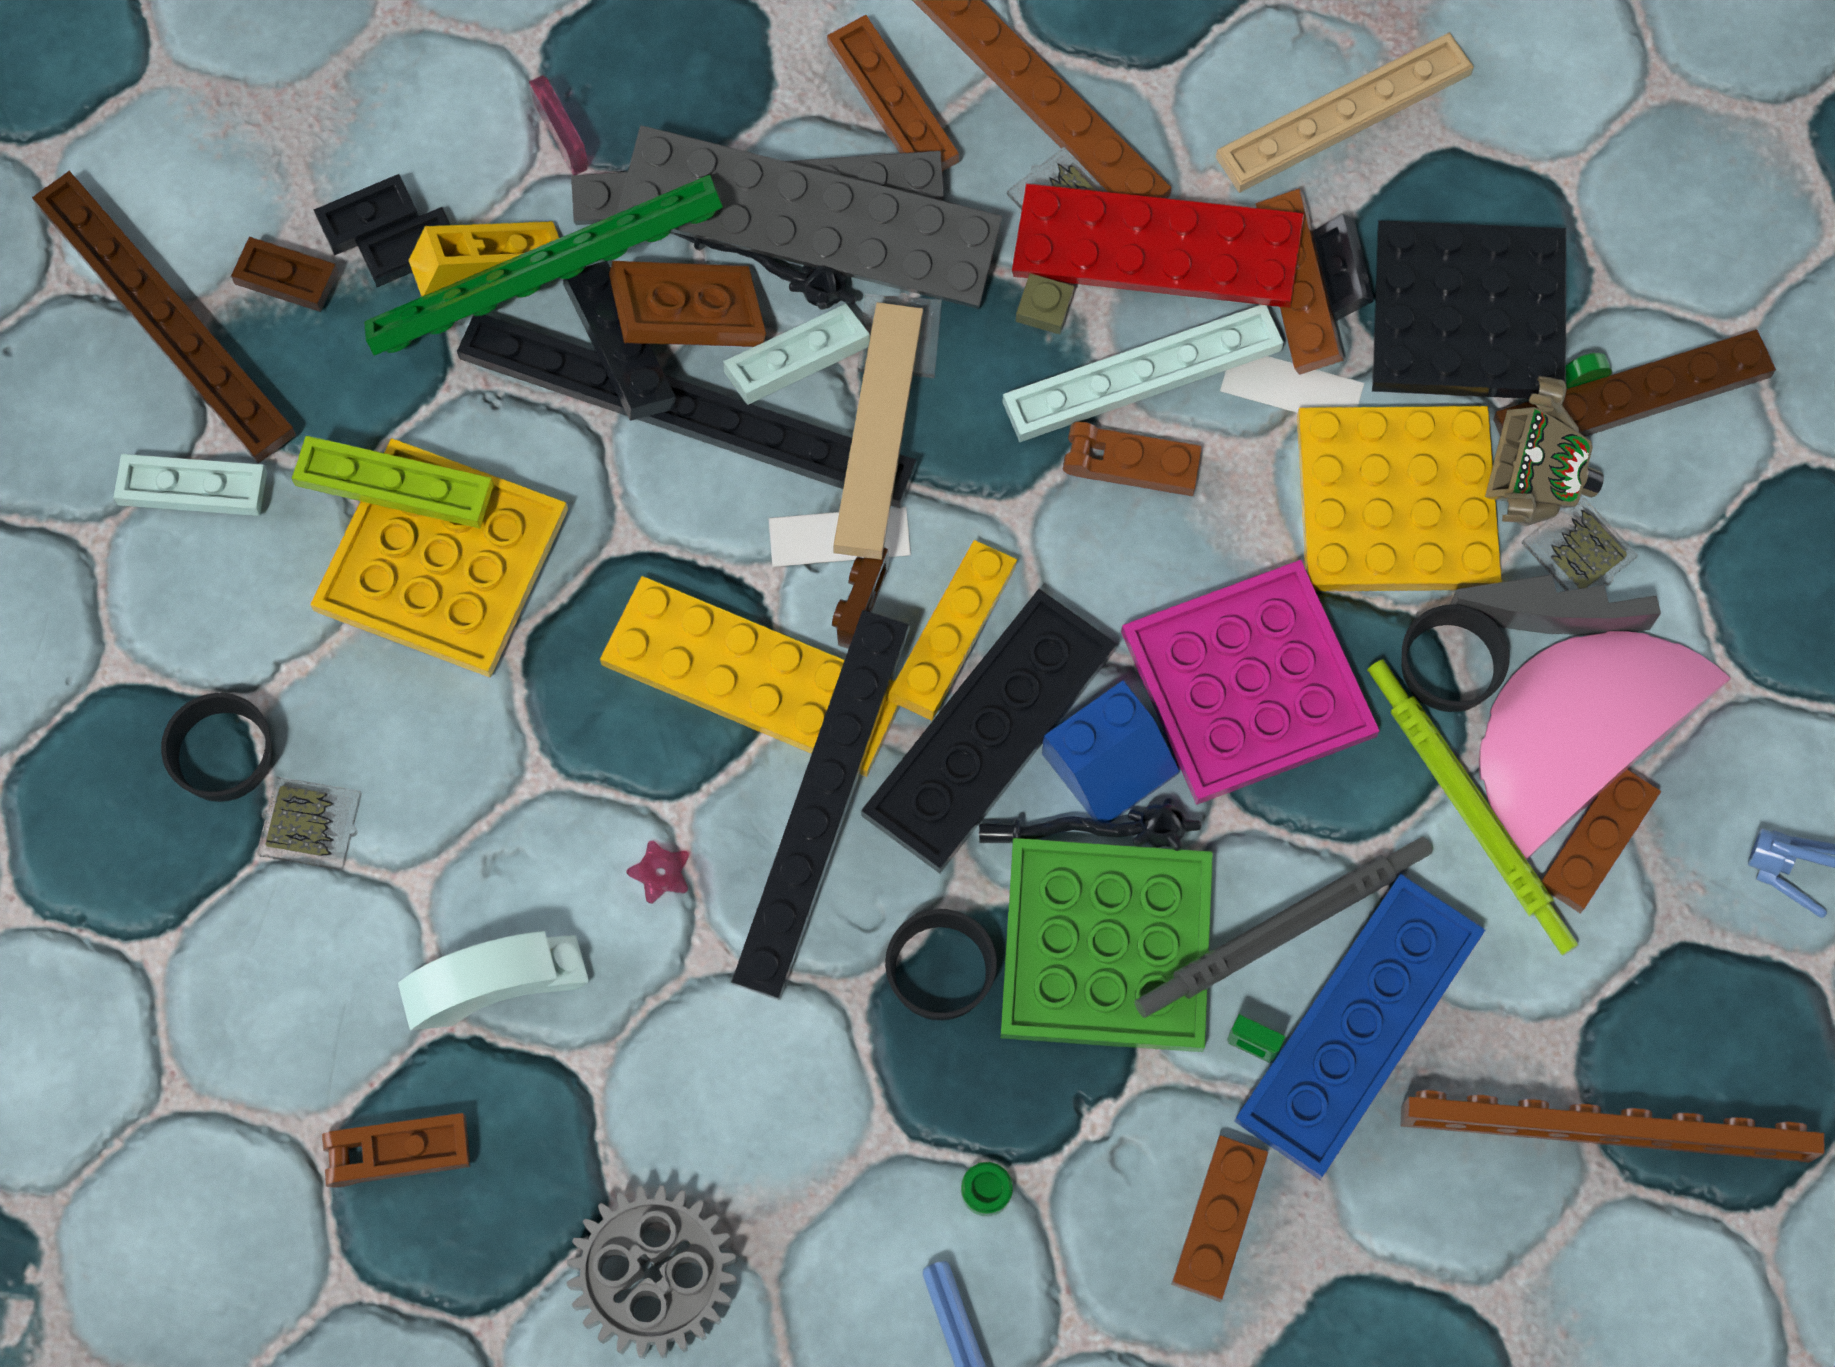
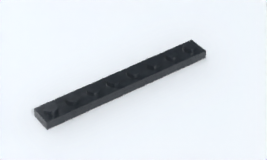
M862 609L731 983L735 986L777 1000L782 998L910 630L909 624Z

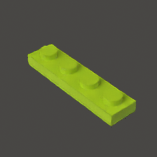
M306 436L291 478L297 487L479 529L481 528L494 486L490 477L311 436Z

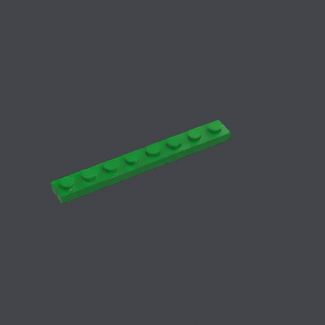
M710 174L370 318L364 321L366 342L374 356L385 351L387 353L398 352L407 347L417 337L427 333L435 335L447 331L457 320L469 315H485L494 310L498 303L514 296L518 298L530 296L537 292L542 284L556 278H572L581 273L585 266L601 259L604 261L617 259L624 255L629 247L643 241H659L668 236L672 229L688 222L691 224L704 222L711 218L716 210L723 208Z

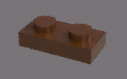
M249 236L231 274V278L235 285L321 312L339 272L334 263Z
M887 548L883 549L882 560L856 557L848 583L853 585L847 601L839 600L832 619V627H835L837 630L838 646L849 649L862 609L872 612L889 569V551Z

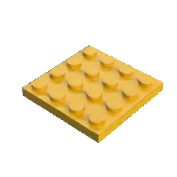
M1488 406L1314 407L1298 409L1297 433L1305 570L1315 592L1457 590L1502 582L1496 502L1485 497L1493 468Z
M391 438L384 452L385 454L490 477L494 486L481 528L360 501L310 605L314 612L491 678L568 512L567 503Z

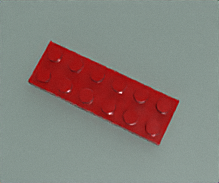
M1026 183L1012 274L1013 277L1028 278L1031 273L1063 283L1291 308L1304 213Z

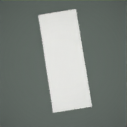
M1266 356L1226 370L1220 391L1297 413L1299 408L1358 407L1364 383L1319 370L1299 375L1294 369L1293 363Z
M906 507L890 508L884 548H887L889 551V557L911 555ZM839 512L769 518L772 567L855 560L857 556L833 553Z

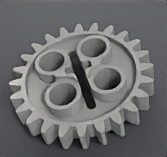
M662 1185L656 1191L654 1199H648L643 1187L638 1186L636 1201L631 1203L619 1192L617 1193L618 1209L612 1211L602 1203L598 1205L603 1217L599 1224L592 1220L584 1219L583 1223L591 1233L589 1239L573 1238L572 1243L583 1252L582 1257L567 1259V1265L570 1268L580 1271V1276L567 1281V1287L570 1290L583 1291V1295L578 1297L572 1303V1306L576 1311L590 1308L591 1312L585 1317L582 1322L583 1325L590 1329L601 1323L603 1326L599 1332L598 1340L602 1344L608 1342L614 1335L618 1336L617 1351L620 1354H624L632 1342L636 1343L640 1359H645L650 1345H656L662 1359L667 1358L668 1343L673 1341L677 1343L683 1352L688 1351L686 1335L692 1332L697 1338L704 1341L707 1338L701 1324L705 1320L720 1325L722 1322L714 1310L715 1305L731 1306V1298L721 1291L722 1286L737 1284L736 1276L723 1272L724 1267L737 1262L735 1254L720 1252V1249L731 1241L729 1233L713 1235L714 1230L721 1222L720 1218L716 1214L702 1220L701 1217L705 1209V1204L702 1200L696 1202L690 1209L686 1208L687 1195L683 1190H680L672 1202L667 1200L666 1189ZM661 1222L670 1227L671 1234L669 1240L664 1245L650 1247L643 1242L644 1232L649 1225ZM681 1242H690L687 1250L674 1256L660 1267L659 1270L663 1276L660 1281L654 1283L652 1279L646 1278L631 1291L621 1303L614 1301L615 1296L619 1292L626 1290L644 1277L645 1273L642 1268L644 1263L650 1261L654 1266H657ZM617 1255L626 1257L629 1260V1269L623 1278L617 1281H610L602 1276V1267L608 1258ZM685 1263H695L703 1268L701 1281L692 1288H682L675 1283L676 1271ZM645 1296H653L661 1301L660 1314L650 1322H641L634 1317L635 1304Z

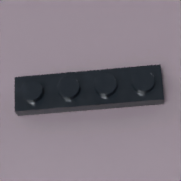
M608 261L585 266L584 270L578 275L569 279H563L566 292L629 420L632 421L675 409L676 396L650 345L646 343H624L609 276L611 267Z

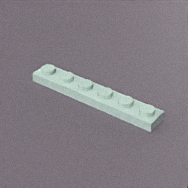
M1258 305L1003 394L1002 402L1019 442L1071 425L1074 422L1083 421L1282 351L1283 341L1267 306Z

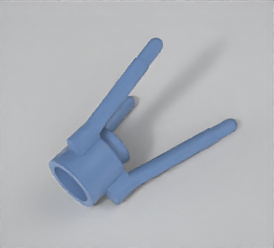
M1762 828L1756 838L1748 861V866L1759 869L1756 880L1772 885L1820 918L1827 915V911L1778 877L1780 872L1789 875L1796 858L1835 868V856H1831L1835 855V844L1788 836L1774 830L1771 832Z

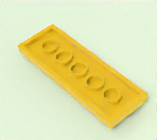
M641 576L600 657L601 665L811 754L844 660L644 576ZM894 680L891 682L889 691L895 682ZM889 691L860 774L866 777L870 773L900 708L899 705L888 701Z

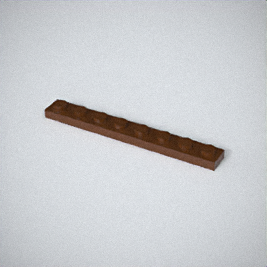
M70 170L32 197L40 211L258 464L296 436L293 427Z

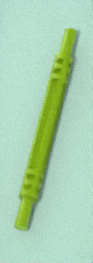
M1384 659L1374 663L1367 671L1393 707L1390 712L1397 721L1410 743L1493 862L1529 917L1533 915L1536 917L1562 956L1574 950L1579 944L1551 905L1555 900L1514 843L1416 697L1408 696Z

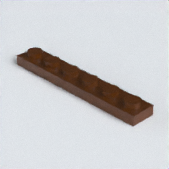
M1756 329L1566 389L1562 405L1579 427V433L1586 437L1771 378L1776 368ZM1528 401L1496 411L1493 421L1500 437L1507 410L1537 408V406Z

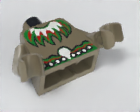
M1540 375L1538 377L1540 383L1539 393L1531 394L1529 402L1535 404L1537 408L1507 410L1485 495L1489 499L1509 502L1508 514L1502 516V521L1516 522L1523 526L1554 518L1560 508L1575 507L1579 503L1581 495L1590 498L1595 497L1600 492L1604 481L1601 471L1588 467L1593 449L1591 440L1579 433V427L1562 405L1566 395L1565 382L1560 379Z

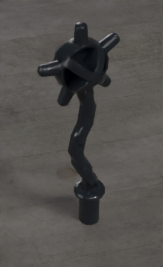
M671 232L680 238L694 243V248L698 251L707 246L714 250L737 253L754 259L768 272L782 280L791 282L789 284L791 292H803L806 300L810 304L818 306L821 310L828 309L840 301L852 305L856 302V297L845 291V280L849 276L842 275L841 272L834 268L822 265L814 269L804 265L802 267L803 272L783 266L770 256Z
M1167 798L1163 805H1151L1144 812L1130 810L1128 818L1135 822L1112 824L1102 823L1090 818L1070 816L1032 826H1021L1019 818H1016L1014 823L979 824V843H1013V838L1035 840L1058 832L1077 830L1089 832L1097 836L1116 838L1137 835L1133 838V844L1137 847L1148 842L1152 847L1171 846L1175 851H1180L1183 848L1181 839L1185 832L1198 831L1201 829L1202 824L1199 820H1185L1183 813L1174 806V801Z

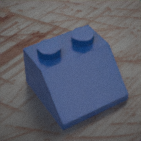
M1124 680L1044 735L1042 755L1091 818L1102 823H1111L1180 772L1154 718Z

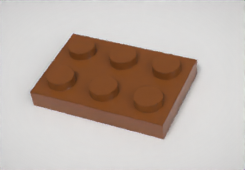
M612 261L609 276L624 343L755 347L764 342L766 331L749 266Z

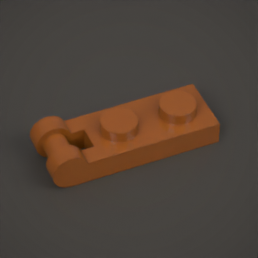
M1074 422L1070 425L1068 440L1072 445L1071 451L1064 457L1062 469L1065 473L1081 478L1193 496L1202 446L1099 429L1095 425L1086 422ZM1090 448L1104 450L1103 460L1090 457Z
M464 1113L335 1130L322 1134L323 1151L329 1154L330 1168L325 1169L326 1187H346L361 1182L471 1167L467 1122ZM362 1146L363 1163L350 1164L349 1150Z

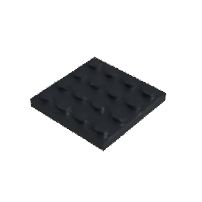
M1378 220L1372 392L1529 399L1531 394L1539 393V375L1560 379L1566 384V228Z

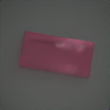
M542 75L529 81L534 106L572 175H577L588 170L584 144L547 77Z

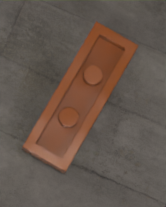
M1628 769L1596 797L1541 880L1547 891L1581 914L1661 791Z
M1219 1135L1171 1285L1218 1302L1222 1301L1269 1152Z

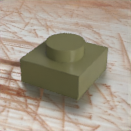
M1030 273L1016 312V322L1060 334L1074 294V286Z

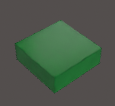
M1239 1014L1226 1041H1228V1044L1261 1060L1273 1063L1286 1036Z

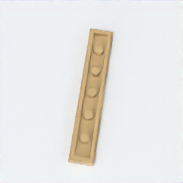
M1449 32L1217 149L1215 158L1240 193L1461 81L1472 74L1474 66Z
M876 302L833 544V553L882 560L923 318V308Z

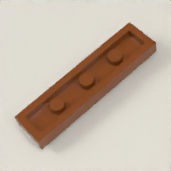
M867 15L827 35L828 46L899 153L940 151L942 171L959 162L958 151Z
M1296 189L1255 203L1256 208L1304 213L1291 308L1280 307L1294 369L1301 375L1344 361L1303 193L1300 189Z

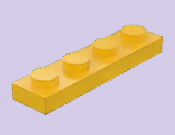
M973 540L891 687L888 701L931 721L934 719L1016 568L1017 559Z

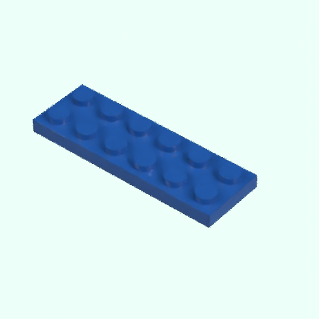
M1400 874L1234 1122L1321 1180L1486 930Z

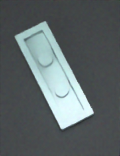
M844 304L723 361L724 373L746 404L749 405L868 348L870 334L848 305Z
M121 454L113 499L120 506L260 516L267 471L263 464Z

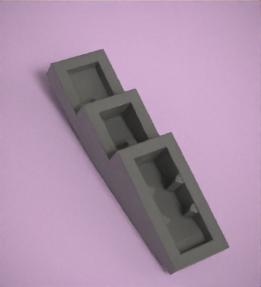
M1552 574L1457 589L1449 604L1474 608L1487 615L1500 628L1545 634L1591 635L1606 633V631H1646L1652 628L1661 614L1657 596L1609 603L1604 585L1556 592Z

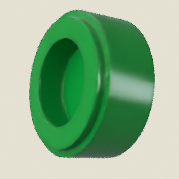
M1590 353L1569 362L1566 365V388L1569 389L1610 376L1612 369L1606 355Z
M992 1162L978 1163L972 1166L962 1179V1200L966 1207L977 1215L993 1216L999 1214L1008 1206L1012 1197L1013 1185L1010 1175L998 1164Z

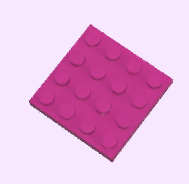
M1301 560L1122 625L1121 634L1196 805L1376 738L1380 732Z

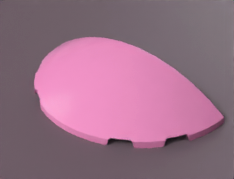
M1606 631V633L1573 637L1547 648L1526 662L1509 679L1490 709L1489 713L1491 716L1485 737L1480 743L1478 762L1479 779L1484 780L1490 807L1525 859L1527 860L1591 804L1597 795L1656 743L1661 742L1727 684L1731 678L1708 659L1681 644L1652 637L1649 634L1629 631Z

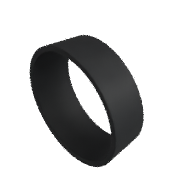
M1454 604L1434 607L1417 617L1404 636L1401 659L1403 678L1412 694L1422 703L1433 709L1444 712L1469 710L1490 697L1503 683L1509 668L1507 641L1496 623L1487 615L1474 608ZM1443 625L1458 626L1474 633L1487 646L1493 661V677L1487 691L1482 696L1468 701L1444 700L1426 691L1412 675L1407 661V654L1414 640L1426 630Z
M211 693L192 699L175 712L164 730L161 754L168 774L180 787L202 799L225 802L238 799L250 793L261 783L271 764L272 743L268 724L255 705L234 694ZM220 713L238 714L254 722L265 737V750L260 764L248 779L233 788L217 792L197 790L185 780L180 769L179 752L184 737L196 723L206 717Z
M949 909L927 910L906 920L892 936L885 958L886 975L895 995L910 1011L931 1020L955 1019L974 1009L992 987L997 968L994 945L984 928L971 917ZM930 928H950L965 934L974 941L983 955L986 967L983 988L976 1000L959 1010L946 1013L923 1010L910 1003L902 995L896 981V962L901 949L914 935Z

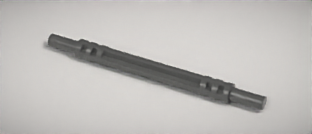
M1420 837L1387 857L1379 855L1373 858L1371 861L1357 867V869L1343 875L1336 881L1215 950L1174 972L1173 979L1136 999V1009L1143 1018H1146L1183 996L1190 999L1199 992L1206 990L1218 981L1225 979L1279 946L1394 882L1396 874L1432 854L1433 851L1429 841L1424 837Z

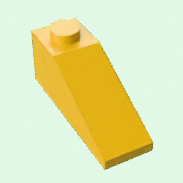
M553 221L425 226L409 258V263L422 297L559 239Z

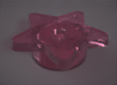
M649 841L646 854L641 862L628 868L626 873L629 877L644 884L645 897L649 904H653L665 892L685 894L688 891V886L681 871L688 860L689 853L687 851L671 853L662 849L655 841ZM659 868L665 870V874L661 877L656 875V871Z

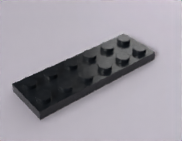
M1038 589L862 808L861 816L940 874L1043 744L1044 735L1058 725L1116 651L1117 643L1048 594Z

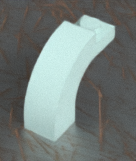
M545 931L504 937L448 954L415 970L398 982L411 1031L454 1026L473 1012L493 1003L528 994L576 990L589 981L576 935L546 937Z

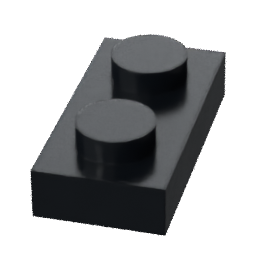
M400 174L313 209L334 256L358 246L357 242L419 216Z
M1342 214L1313 230L1334 320L1338 321L1374 302L1355 220L1350 216Z

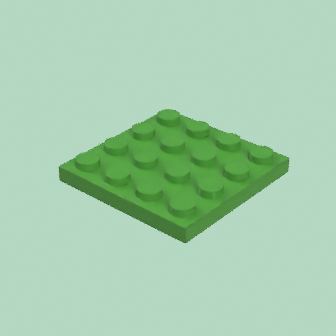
M1013 838L1000 1038L1203 1052L1205 1049L1207 989L1190 999L1183 996L1146 1018L1139 1014L1135 1006V1000L1173 979L1175 971L1209 952L1213 852L1195 850L1175 851L1174 849Z

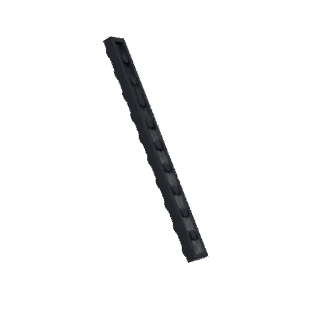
M488 315L472 316L457 349L460 360L627 416L595 351ZM666 376L676 396L675 409L637 419L841 489L844 488L852 443L851 437L752 404L747 405L744 401ZM899 455L891 506L901 508L917 467L916 459Z

